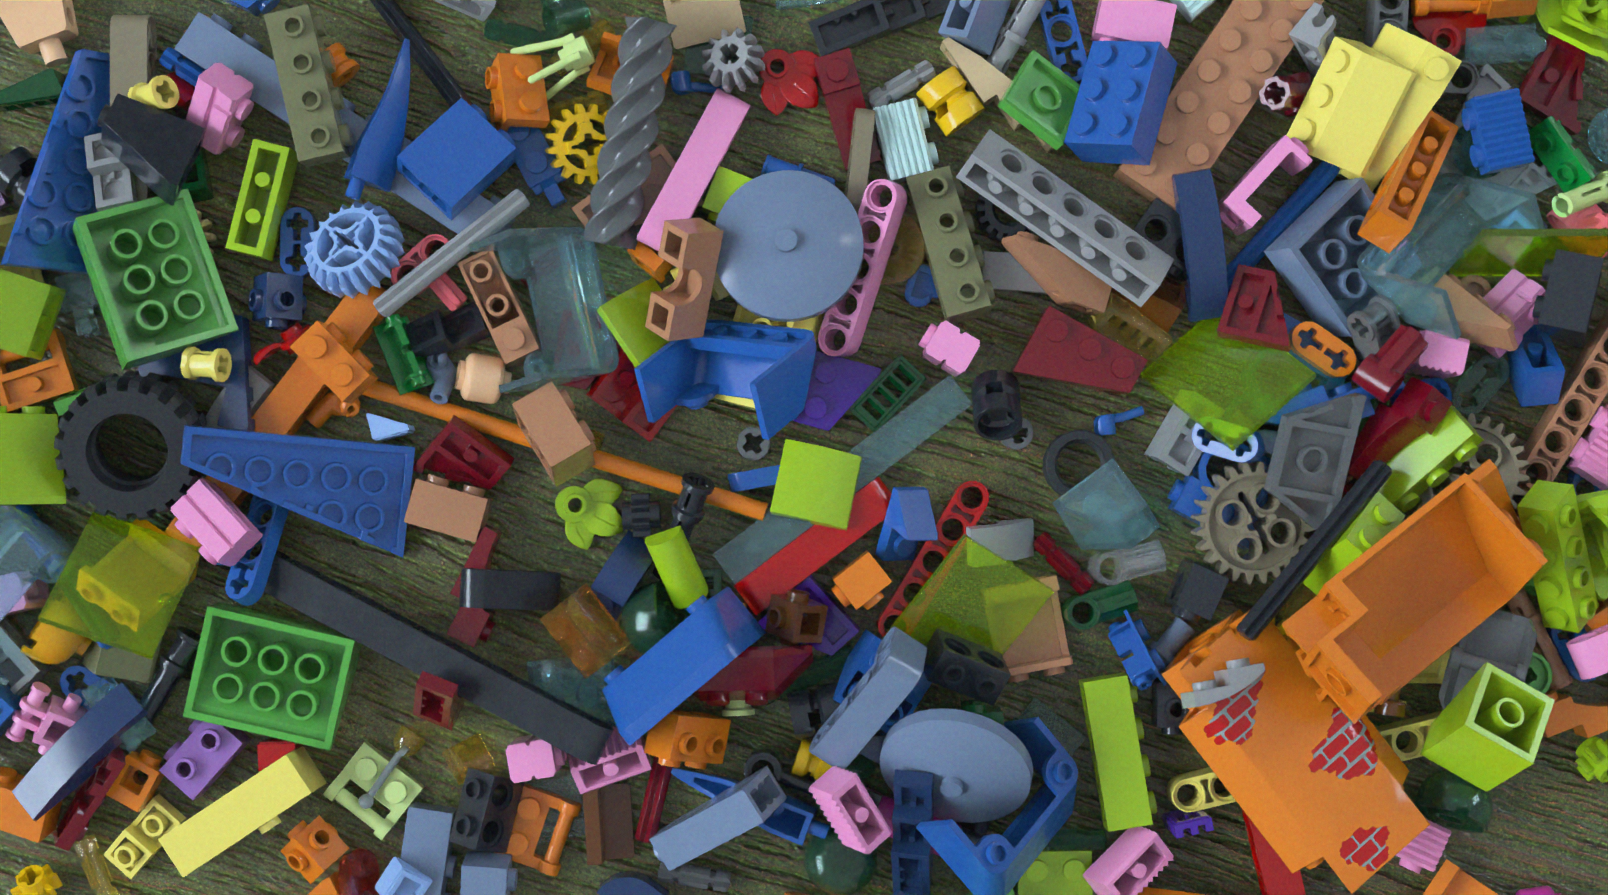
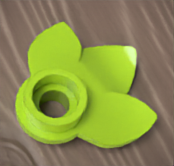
M593 479L583 487L568 486L558 493L555 500V509L557 514L565 520V534L572 544L587 550L592 544L594 534L610 537L623 531L622 518L616 508L612 506L623 490L621 486L610 480ZM573 498H578L581 502V506L577 511H570L568 508V503Z

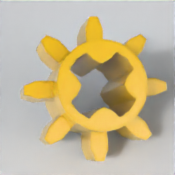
M49 864L43 867L30 865L23 868L15 876L18 886L12 888L10 892L12 895H57L55 889L60 888L63 884L57 873H53Z

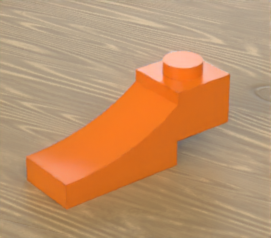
M1556 690L1545 693V695L1555 701L1543 737L1549 738L1572 728L1576 735L1585 738L1608 731V702L1578 703L1573 702L1571 696L1557 693Z

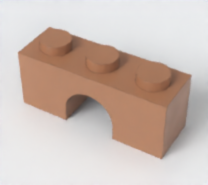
M701 218L664 221L658 257L679 268L678 275L673 284L667 289L651 292L645 324L646 328L667 341L703 337L723 230Z

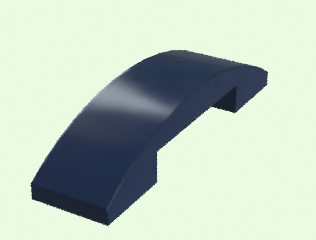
M1208 168L1173 174L1172 183L1176 212L1180 214L1188 282L1185 285L1188 319L1190 322L1218 318L1222 316L1228 297L1223 230L1211 170Z

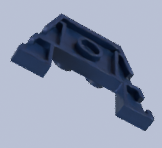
M234 315L238 331L195 346L201 351H214L217 348H224L229 351L232 369L230 376L225 382H215L209 377H199L196 380L184 378L180 368L183 351L140 365L137 371H139L140 376H147L149 372L161 375V382L164 381L165 377H171L226 388L217 425L234 430L255 431V419L251 418L250 405L254 398L253 388L249 386L248 366H251L252 363L248 318Z

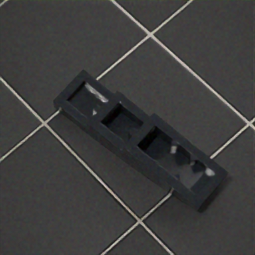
M860 0L808 23L820 55L824 56L869 43L944 15L950 0Z

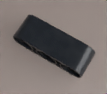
M462 568L459 606L484 609L558 611L561 573Z

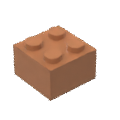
M551 381L512 404L519 428L556 487L595 465L593 452L597 450L593 442L595 438L584 420L577 422L578 418L573 410L575 405L565 389L558 391Z

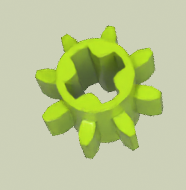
M1598 736L1590 737L1580 744L1576 750V755L1579 757L1575 760L1578 764L1576 769L1588 782L1596 777L1600 782L1606 783L1608 782V739L1604 742Z

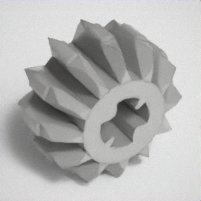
M737 27L732 36H730L727 30L722 29V38L720 40L709 37V44L712 49L702 50V57L707 61L702 65V69L706 75L710 76L709 80L714 87L722 85L725 92L731 93L734 86L737 85L740 91L745 92V82L748 80L758 84V77L754 72L765 70V64L761 60L765 52L761 45H757V39L753 34L750 33L745 36L742 29ZM735 57L737 61L732 64L731 59Z

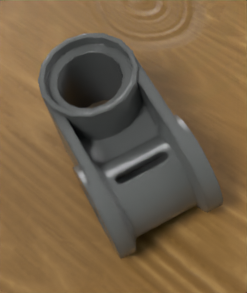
M1376 295L1369 301V306L1362 311H1354L1347 318V326L1352 334L1356 357L1359 362L1362 363L1371 353L1376 354L1400 327L1397 307L1392 300L1384 295Z

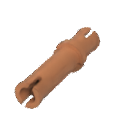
M1523 587L1515 597L1507 602V605L1512 614L1532 620L1537 633L1533 652L1542 655L1549 662L1552 670L1550 690L1564 688L1571 684L1573 679L1569 675L1541 621L1540 609H1535L1525 587Z

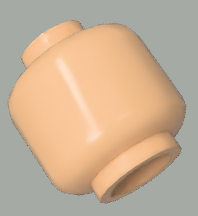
M471 353L465 361L460 360L458 363L455 389L460 390L462 398L466 401L490 405L495 404L500 399L501 393H509L512 373L505 371V363L500 357Z

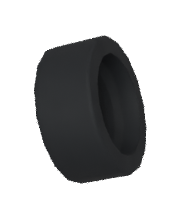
M1072 430L1059 435L1048 445L1043 456L1042 470L1047 484L1055 493L1067 499L1087 500L1100 495L1110 485L1115 474V457L1111 446L1102 436L1089 430ZM1074 443H1084L1092 447L1097 452L1101 462L1097 478L1091 484L1084 487H1073L1065 483L1057 470V459L1061 451Z

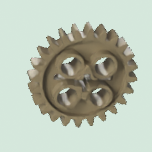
M1470 413L1467 420L1468 423L1484 440L1477 445L1478 451L1474 456L1463 463L1458 462L1449 471L1462 473L1465 471L1466 466H1470L1472 471L1481 466L1478 463V457L1482 451L1486 449L1497 451L1498 459L1494 464L1499 470L1514 510L1518 511L1514 498H1524L1527 494L1523 489L1519 488V484L1531 482L1529 476L1520 474V471L1530 467L1529 461L1517 459L1526 451L1523 446L1511 447L1517 440V436L1512 433L1503 437L1506 428L1503 423L1491 429L1490 417L1486 416L1481 424H1477L1474 413ZM1449 474L1442 483H1452L1460 476ZM1438 486L1434 488L1429 487L1419 496L1420 501L1422 500L1423 502L1418 506L1417 510L1436 496Z
M1255 461L1252 469L1248 463L1239 462L1238 473L1233 467L1225 466L1226 478L1213 474L1211 477L1215 487L1211 488L1202 485L1201 489L1207 495L1206 500H1194V503L1201 507L1202 511L1201 513L1192 514L1190 517L1200 521V527L1191 530V534L1202 536L1203 538L1195 546L1196 549L1201 551L1208 550L1203 561L1208 564L1217 561L1214 568L1216 573L1223 574L1227 571V578L1236 581L1241 574V580L1246 584H1251L1254 576L1257 582L1265 584L1267 572L1273 578H1277L1281 574L1279 567L1286 568L1290 563V559L1299 552V546L1305 545L1308 539L1303 537L1304 532L1315 530L1269 492H1267V502L1262 507L1257 505L1256 494L1261 488H1264L1269 465L1264 469V463L1260 461ZM1239 492L1243 493L1244 504L1239 500ZM1232 504L1235 510L1234 517L1230 522L1225 523L1222 519V510L1226 505ZM1250 515L1256 516L1258 519L1253 523L1255 530L1249 529L1247 526L1252 522ZM1280 522L1283 533L1277 541H1273L1271 538V528L1274 524ZM1247 538L1250 545L1249 551L1246 555L1240 557L1237 553V545L1242 539ZM1261 541L1264 542L1267 547V551L1265 553L1262 552L1263 548Z

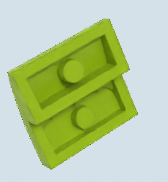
M654 278L636 285L597 309L598 314L635 368L670 342L645 327L651 292L662 291Z
M785 439L770 508L771 514L809 521L810 524L847 530L862 457L819 445Z

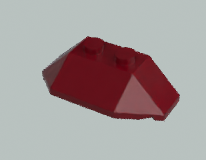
M812 645L748 647L693 694L700 701H707V704L711 706L729 705L732 700H745V704L765 705L768 703V700H776L813 663Z

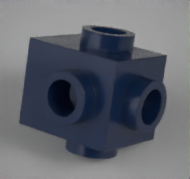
M272 272L255 276L253 289L250 291L248 299L249 309L253 311L252 321L264 322L265 328L273 330H286L289 324L301 321L307 306L306 296L303 294V276Z

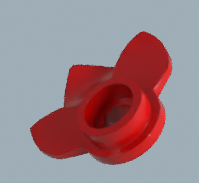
M1465 11L1428 12L1426 16L1415 17L1412 15V22L1415 30L1424 37V40L1438 48L1440 47L1436 42L1437 37H1444L1447 40V47L1440 49L1455 56L1460 51L1461 46L1472 44L1479 39L1485 29L1487 14L1465 13Z
M772 49L764 54L761 60L765 64V70L758 71L761 79L764 81L761 99L771 113L778 116L786 108L787 103L805 109H813L818 106V89L814 78L817 77L814 68V58H818V55L806 50H799L789 54L781 49ZM774 61L781 62L784 66L783 72L778 74L772 72L770 64Z
M299 322L294 323L280 333L283 340L279 343L270 344L255 353L253 362L255 365H258L262 360L280 350H286L289 355L295 353L290 346L311 326L307 324L302 327Z

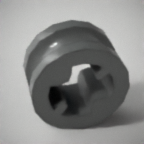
M1022 417L1021 428H1025L1026 437H1020L1022 442L1019 444H1014L1013 438L1002 440L1001 442L1005 447L1018 450L1026 447L1031 442L1033 428L1027 419Z

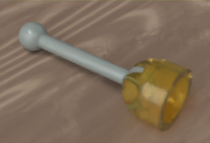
M401 725L393 739L396 753L368 793L360 796V807L363 809L372 807L374 803L373 797L403 756L411 757L422 749L427 742L423 737L405 725Z

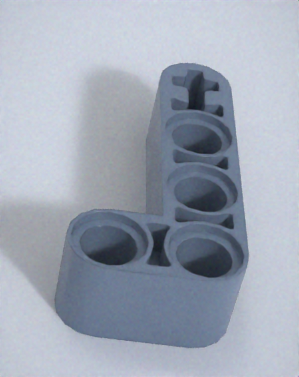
M892 627L884 636L877 649L874 664L816 733L810 744L809 752L832 767L837 765L841 769H846L916 686L924 669L927 647L897 627Z

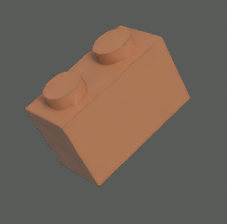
M428 474L427 480L416 479L404 522L476 542L484 526H486L493 499L484 497L486 490L464 484L462 490L448 486L449 479Z

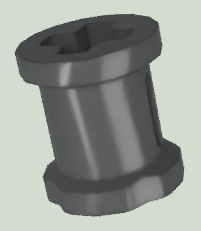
M748 427L744 429L738 436L737 449L739 453L748 460L757 461L764 458L770 449V439H764L761 442L760 448L762 451L756 454L753 450L746 452L744 446L748 442L745 437L749 434H752L755 438L762 435L760 428Z

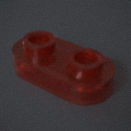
M358 848L346 853L339 863V895H379L375 889V885L379 880V865L374 854L364 848Z

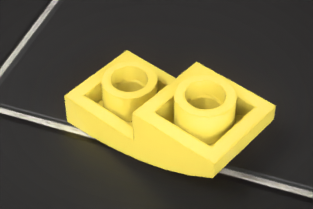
M158 794L152 798L133 823L122 831L103 855L129 879H132L162 848L158 839L182 824L187 818Z

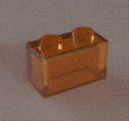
M587 583L540 618V621L547 628L550 635L561 646L585 679L610 662L632 643Z

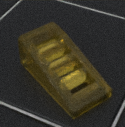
M1112 291L1110 292L1105 313L1090 315L1089 317L1091 329L1147 359L1146 365L1149 367L1172 342V337ZM1124 321L1128 322L1121 331L1118 329ZM1137 329L1141 330L1134 340L1130 339ZM1149 337L1154 338L1145 350L1141 347Z

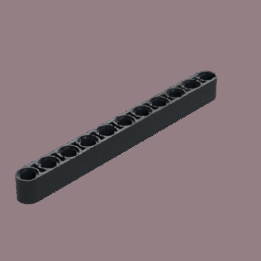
M260 546L255 558L260 554L262 546ZM276 550L265 586V593L421 675L422 671L458 684L459 696L584 762L594 765L598 764L614 731V728L606 722Z

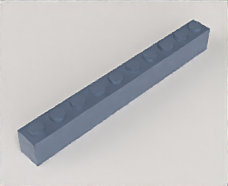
M198 12L174 49L205 70L213 64L220 62L235 71V75H241L253 83L254 88L250 97L252 101L289 124L274 56L271 59L260 52L264 46L246 33H244L241 39L231 33L230 30L233 25L217 14L213 13L211 18H208ZM343 97L345 108L340 110L342 123L349 125L353 138V145L348 146L350 157L343 159L349 163L355 143L362 134L371 115L368 114L364 120L353 112L357 106ZM405 137L401 152L412 143ZM396 171L390 190L456 234H459L501 201L494 195H492L490 200L479 195L451 221L398 171ZM513 218L480 244L478 248L483 251L492 247L495 252L516 219Z

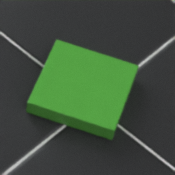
M1032 50L1025 58L997 106L1057 151L1064 144L1080 84L1035 50Z

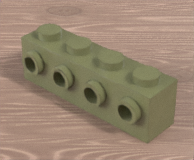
M309 4L264 14L298 162L305 167H311L349 158L348 146L353 145V138L349 125L342 123L340 110L344 109L345 105L340 88L334 87L331 73L336 72V66L331 51H325L322 37L327 36V28L323 15L321 13L317 14Z
M950 166L906 177L907 194L944 319L951 324H957L989 315L991 310L990 302L996 301L990 279L984 281L980 267L985 266L980 245L973 246L970 233L975 231L971 213L969 210H962L959 198L964 197L961 180L956 178V176H952Z

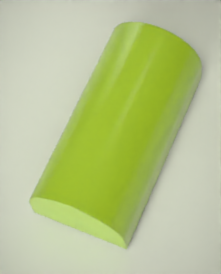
M681 525L645 538L647 549L675 608H688L702 595L707 596V583Z

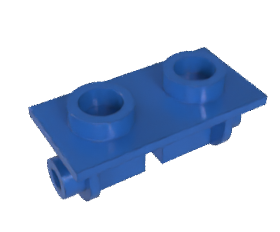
M1127 610L1123 611L1128 621L1112 623L1108 628L1110 631L1108 637L1120 659L1131 653L1134 654L1122 661L1132 685L1137 686L1139 690L1149 688L1152 685V680L1157 677L1163 685H1166L1167 683L1161 675V671L1166 668V665L1157 649L1150 650L1145 641L1151 639V636L1141 619L1134 621Z

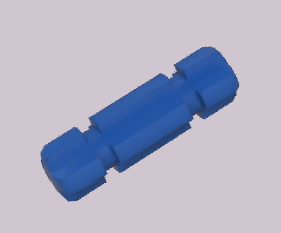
M168 47L159 59V63L172 72L175 70L176 75L194 87L196 86L198 76L205 71V69L190 59H183V55L171 47Z

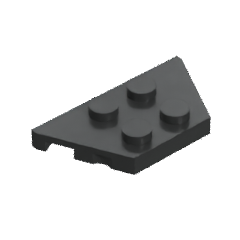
M1361 393L1348 394L1282 414L1264 489L1315 530L1319 528L1341 501L1367 397Z

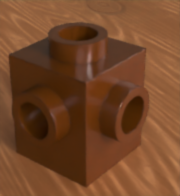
M788 589L787 594H771L765 631L778 636L779 642L785 645L800 646L801 643H822L828 606L810 599V593L803 590Z

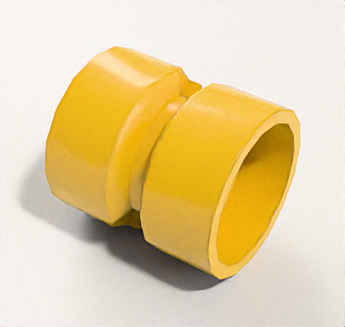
M952 66L937 75L916 93L928 111H935L937 113L934 120L946 137L963 128L986 109L973 91L967 92L965 90L967 82L956 66Z

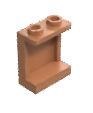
M1045 575L980 588L991 648L1002 654L1011 673L1007 683L1029 679L1028 673L1043 670L1044 676L1066 672L1065 666L1073 664L1072 656L1069 654L1057 592L1059 590L1057 575Z

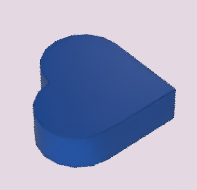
M914 261L905 287L904 296L908 304L916 308L926 306L932 298H939L929 266Z

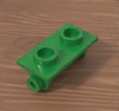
M1550 116L1528 131L1530 135L1529 140L1534 152L1565 193L1593 179L1596 175L1592 169L1595 167L1588 162L1579 148L1574 150L1570 144L1573 140L1562 126V121L1560 119L1556 121L1553 116Z
M394 314L385 319L386 323L372 327L399 395L435 383L427 369L425 357H416L413 353L405 327L410 323L408 316L400 318L399 314Z

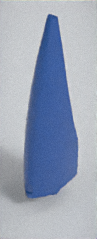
M406 38L401 46L384 94L355 143L344 178L350 180L345 194L348 198L359 201L365 185L386 192L391 190L397 171V156L401 153L409 106L410 40Z
M675 767L671 771L673 776L710 798L740 782L732 778ZM786 795V800L763 823L758 825L769 833L801 846L806 840L808 833L825 840L830 829V825L815 820L818 812L817 806Z

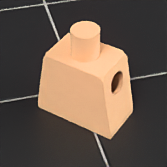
M0 0V17L20 49L29 54L41 52L46 67L59 66L68 61L62 43L76 38L79 34L72 0Z

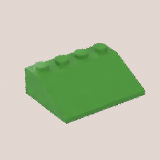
M188 188L181 190L174 206L165 203L157 196L76 217L72 231L122 371L166 358L184 351L188 346L195 347L239 330Z
M222 602L207 606L183 717L330 751L356 673L362 644L330 627Z

